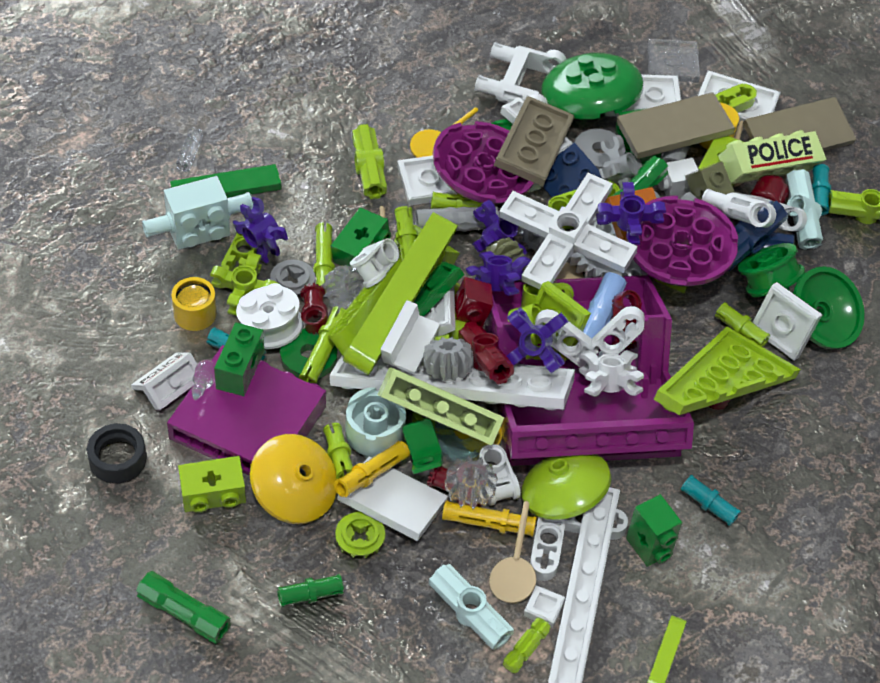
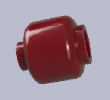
M764 175L758 179L750 195L784 204L789 195V189L781 177L777 175Z

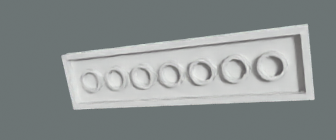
M382 355L370 375L345 363L343 356L340 357L330 374V386H338L343 389L376 388V391H379L389 367L467 401H484L487 404H514L517 407H543L546 410H564L574 382V369L558 368L553 373H550L544 366L523 364L514 365V375L509 377L507 383L496 384L494 380L488 378L484 371H478L473 366L472 371L467 373L466 377H458L455 381L452 379L443 381L442 378L433 379L432 375L426 373L424 360L416 375L384 363Z

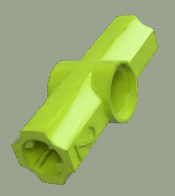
M368 124L359 125L358 128L352 130L357 175L360 174L364 196H368L370 199H379L383 194L387 193L383 151L381 148H378L375 129L371 128Z
M867 189L861 194L831 190L829 193L828 213L855 216L861 223L873 224L877 219H880V192L874 189Z

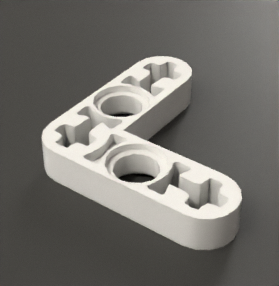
M625 307L593 338H590L572 323L568 322L557 331L559 333L557 337L556 332L553 334L551 346L581 368L586 364L588 365L585 360L580 359V355L586 351H592L597 354L600 348L601 351L598 357L604 354H619L643 331L644 313L637 307ZM548 309L543 310L536 316L535 325H543V322L547 324L559 313ZM626 319L630 321L633 319L637 320L636 324L631 322L626 326ZM608 335H615L620 339V342L616 345H609L604 341V338ZM571 336L576 338L579 343L571 347L565 345L563 339Z
M616 509L614 520L617 521V527L612 528L610 540H617L625 535L628 517L622 510ZM538 517L530 560L537 580L548 581L556 575L564 531L580 532L581 523L575 517H571L569 520H551ZM544 533H551L556 536L557 541L553 544H547L541 540L540 536ZM543 553L549 554L547 569L540 568Z

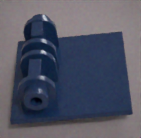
M574 142L556 156L543 187L553 198L578 189L587 173L599 178L602 177L598 168Z

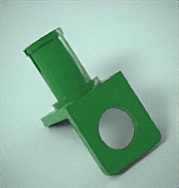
M426 418L404 425L402 430L413 459V474L442 466L443 452L432 420Z

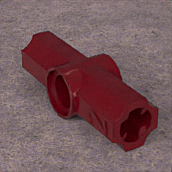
M475 321L465 323L464 327L459 330L458 337L459 339H464L465 343L471 344L473 368L478 371H484L488 378L494 380L496 384L507 383L509 377L514 375V365L499 348L498 336L487 333Z

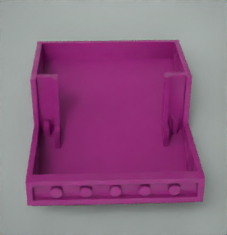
M649 275L622 276L627 282L624 291L633 290L640 296L642 302L641 311L645 316L644 329L634 339L637 342V348L629 350L638 354V357L631 362V365L637 367V370L644 374L643 379L635 382L637 386L643 388V391L636 396H632L623 388L619 392L610 393L602 391L598 396H592L584 392V389L589 387L592 381L585 379V375L579 372L580 367L570 359L564 361L565 364L560 368L574 369V382L564 410H546L543 407L533 406L517 407L514 404L497 403L498 415L504 417L501 424L502 446L511 466L536 465L546 457L592 454L599 455L605 461L681 457L682 449H692L694 421L690 413L678 415L675 412L666 410L660 403L653 400L658 389L671 378L668 369L672 318ZM603 277L555 279L553 283L569 284L574 292L573 300L588 310ZM514 281L519 294L507 296L504 291H492L493 307L485 321L486 332L498 336L499 348L506 356L520 346L519 339L521 333L508 322L507 317L510 310L521 307L523 286L526 284L522 281ZM624 297V306L630 307L631 303L629 302V299ZM614 335L606 336L604 341L612 345ZM525 357L517 363L545 367L543 360H535L533 358L526 360Z

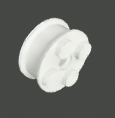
M275 283L255 289L239 300L236 310L239 322L264 330V349H274L289 344L300 335L303 329L301 313L299 312L300 303L297 295L280 284Z

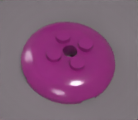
M475 121L474 125L462 126L460 122L443 130L435 141L433 162L438 175L448 187L469 200L479 203L491 200L493 204H503L512 191L524 196L534 184V182L494 166L495 160L509 133V130L503 127Z
M678 196L660 197L645 203V205H650L653 202L661 201L665 202L666 213H663L664 223L654 224L650 221H642L641 224L642 235H639L640 245H636L637 253L633 260L645 273L671 285L699 286L718 279L733 265L737 256L738 235L733 223L721 210L697 198H694V201L678 199Z

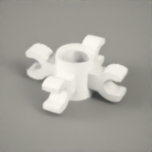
M629 350L624 351L621 355L604 354L600 357L592 351H586L581 354L580 359L585 360L588 365L586 364L579 368V372L585 375V379L592 381L590 386L584 389V392L592 396H598L602 391L613 393L619 392L624 388L632 396L641 393L643 388L637 386L635 382L643 379L644 374L638 371L637 367L631 365V362L638 357V354Z

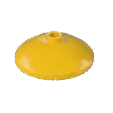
M283 434L268 440L256 452L250 468L252 490L259 504L274 518L290 524H306L324 515L335 500L337 492L334 488V482L337 478L334 464L326 451L313 440L297 434ZM300 468L305 471L306 477L301 475Z

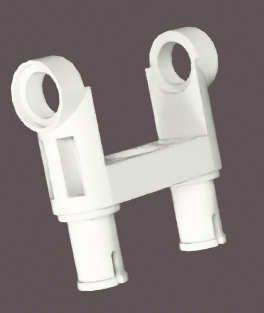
M494 42L490 58L499 59L511 64L504 79L500 81L479 75L476 80L475 91L496 96L498 101L509 103L519 97L525 101L526 96H530L548 104L546 98L538 94V91L520 87L519 85L527 68L548 74L555 67V65L548 61L549 59H554L561 63L566 60V57L558 50H549L545 53L523 46L512 48Z
M707 189L702 196L703 201L722 210L727 217L750 223L756 227H769L776 219V210L773 205L768 203L770 200L766 198L734 192L726 195L711 189ZM780 203L788 215L795 211L798 214L799 220L793 227L786 220L778 228L796 232L802 230L807 223V215L804 210ZM765 207L768 210L769 216L765 222L761 223L757 218V213Z

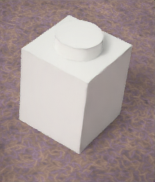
M693 158L667 162L669 174L658 184L660 190H664L666 196H678V198H682L687 192L691 193L685 175L698 170Z

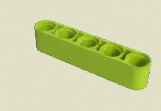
M399 253L398 261L389 269L386 276L377 284L368 288L364 287L328 332V337L343 357L400 266L401 253Z

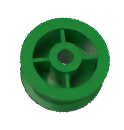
M791 243L772 245L749 255L738 265V270L740 274L745 275L748 281L747 293L754 298L767 295L771 286L776 282L789 291V287L795 284L805 273L804 266L798 264L795 257L797 253L796 246Z

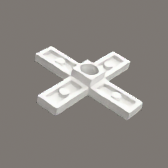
M587 173L567 206H562L560 211L512 191L500 209L499 217L545 238L523 272L522 282L538 289L541 288L544 282L549 281L553 284L573 251L625 273L637 253V246L590 225L596 213H598L597 205L605 202L612 191L613 183ZM568 225L576 229L567 232L561 230L560 227Z

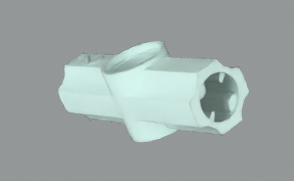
M804 169L793 170L787 174L785 179L789 189L787 205L801 208L807 215L805 227L796 232L798 245L804 250L815 249L821 246L823 241L819 223L822 208L819 203L815 202L809 172ZM793 211L789 215L793 217L794 225H796L798 223L799 217L798 214L795 211Z
M450 564L442 565L429 579V585L456 612L457 620L462 625L471 627L492 650L501 648L513 635L514 629L487 602L483 590L471 586ZM472 604L475 605L477 608L469 609L465 607V605Z

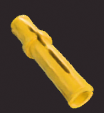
M397 441L394 445L364 464L358 463L353 466L351 472L334 482L337 494L346 498L360 487L365 488L371 485L374 478L410 456L407 444L403 441Z
M447 500L445 501L442 520L498 529L499 533L506 534V531L518 533L521 515L510 513L509 509L498 511L449 502ZM527 516L525 535L533 537L537 517Z

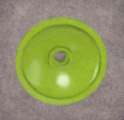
M597 454L546 457L538 462L524 479L521 489L524 502H529V511L538 517L551 520L575 517L590 510L604 498L611 484V472L606 461Z

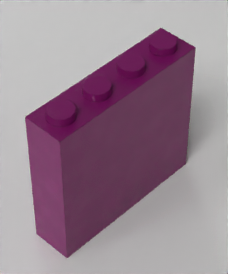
M222 345L168 420V435L170 440L214 460L240 456L242 473L250 476L252 460L258 449L268 440L283 434L308 436L326 408V390L315 383L301 380L290 372L278 370L262 360L259 362L245 396L218 390L215 384L214 367L224 348V345Z

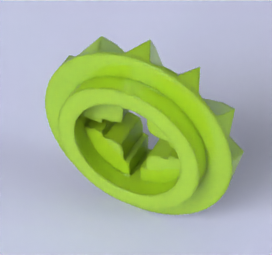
M354 512L346 515L339 521L335 532L336 542H338L342 552L350 553L353 558L356 555H363L367 558L373 552L378 553L379 548L384 544L385 528L381 522L362 512ZM357 531L359 534L366 532V540L361 538L354 540V532Z

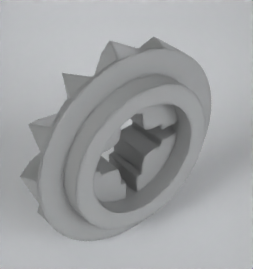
M286 260L280 262L272 269L270 280L276 281L282 287L292 290L296 295H300V291H302L301 289L305 285L308 286L309 283L311 285L315 283V273L312 267L303 261ZM288 274L297 279V284L288 281Z

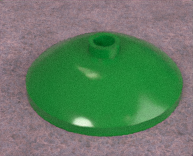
M822 266L805 272L797 281L793 294L822 314L810 340L827 349H840L852 344L859 337L865 319L864 305L857 287L844 273L835 268Z

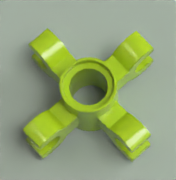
M251 252L247 258L246 265L238 266L232 272L221 266L213 267L210 276L214 277L211 282L213 287L232 289V293L227 300V305H230L227 311L228 314L237 316L236 310L239 300L249 292L270 284H278V282L273 280L262 281L257 279V275L262 267V264H259L261 255Z

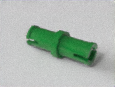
M340 574L317 580L306 578L302 583L277 587V596L280 607L306 601L312 604L316 603L317 599L344 594V586Z

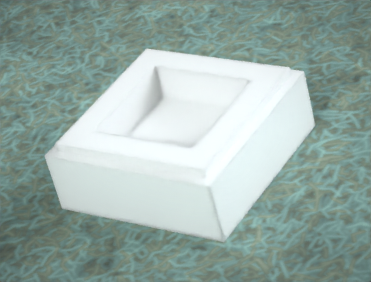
M536 585L524 611V617L532 620L542 618L553 628L564 604L565 597Z

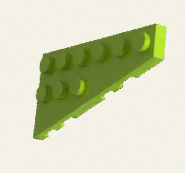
M726 327L658 389L653 400L660 403L666 410L682 415L795 379L801 369L733 329Z

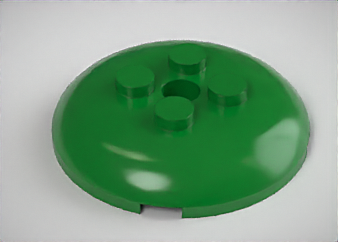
M586 53L568 58L557 64L544 78L541 90L549 105L573 114L574 118L596 119L600 118L601 113L613 111L617 114L635 104L643 92V77L634 64L622 57L607 53Z

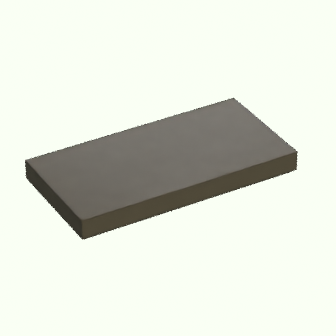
M714 92L617 116V124L637 159L733 135L735 130L734 125Z
M526 96L495 160L494 166L543 186L570 128L574 115L533 97Z
M836 97L747 118L743 122L750 140L756 137L769 139L780 133L788 136L800 130H803L804 133L816 131L823 152L851 145L856 141V137Z

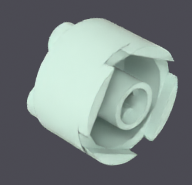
M366 388L355 393L350 398L346 409V439L350 446L366 459L369 456L375 457L397 441H404L402 428L406 424L405 407L377 395L379 391H376V388Z

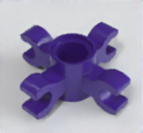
M622 182L623 192H620V205L612 206L609 203H599L597 205L598 213H596L597 224L607 225L611 222H617L618 227L627 232V242L633 245H640L639 235H642V221H650L654 224L664 223L663 213H666L665 202L657 201L650 205H645L644 200L635 195L634 183Z
M252 197V209L247 205H240V211L244 215L245 221L238 222L234 220L233 224L236 232L242 234L251 247L257 248V254L261 255L260 261L267 264L269 262L267 257L269 251L276 256L280 255V249L275 240L283 239L287 241L288 236L285 228L278 227L277 222L269 213H263V201Z
M491 200L482 203V207L473 211L476 219L483 222L486 226L480 239L472 243L478 253L502 238L506 239L509 237L515 241L513 237L517 235L520 226L498 217L495 205ZM518 243L519 248H523V254L526 255V249L523 245Z
M488 251L479 253L480 258L483 259L484 266H479V268L477 266H469L466 268V272L470 276L476 275L475 280L491 284L492 291H504L509 296L519 294L514 281L522 280L524 272L522 269L524 266L529 265L531 260L522 256L512 263L510 257L494 255L493 252Z
M521 307L507 317L510 323L521 333L519 339L520 346L506 356L513 365L519 363L527 355H539L550 373H553L565 364L562 357L551 347L553 334L569 322L562 312L547 324L535 326ZM532 333L537 334L541 338V347H537L531 342Z

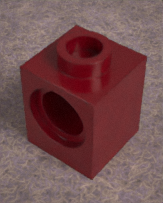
M464 277L454 297L456 320L464 322L475 321L478 326L483 327L493 307L491 284Z

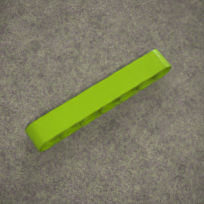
M435 212L431 214L343 358L345 363L370 375L382 355L381 347L405 302L415 301L458 228L457 224Z

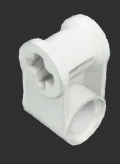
M386 238L363 248L361 253L350 262L351 267L356 268L363 278L365 288L377 284L386 276L389 269L399 259V249L393 240Z
M495 444L484 446L480 451L477 474L482 486L487 491V503L489 506H492L499 500L511 497L514 500L519 499L520 487L518 479L511 468L505 450ZM486 462H494L497 465H490Z

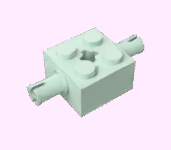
M217 176L165 189V215L146 221L143 220L142 226L146 238L170 231L177 250L193 247L230 236L229 218L232 214L241 212L240 205L242 204L252 209V197L247 192L227 199Z

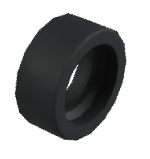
M120 423L105 425L96 430L88 440L86 451L90 469L97 478L107 483L119 484L130 481L138 476L145 467L147 454L143 436L136 428L130 425ZM112 443H127L135 449V454L132 458L124 463L116 465L107 464L99 459L100 451Z

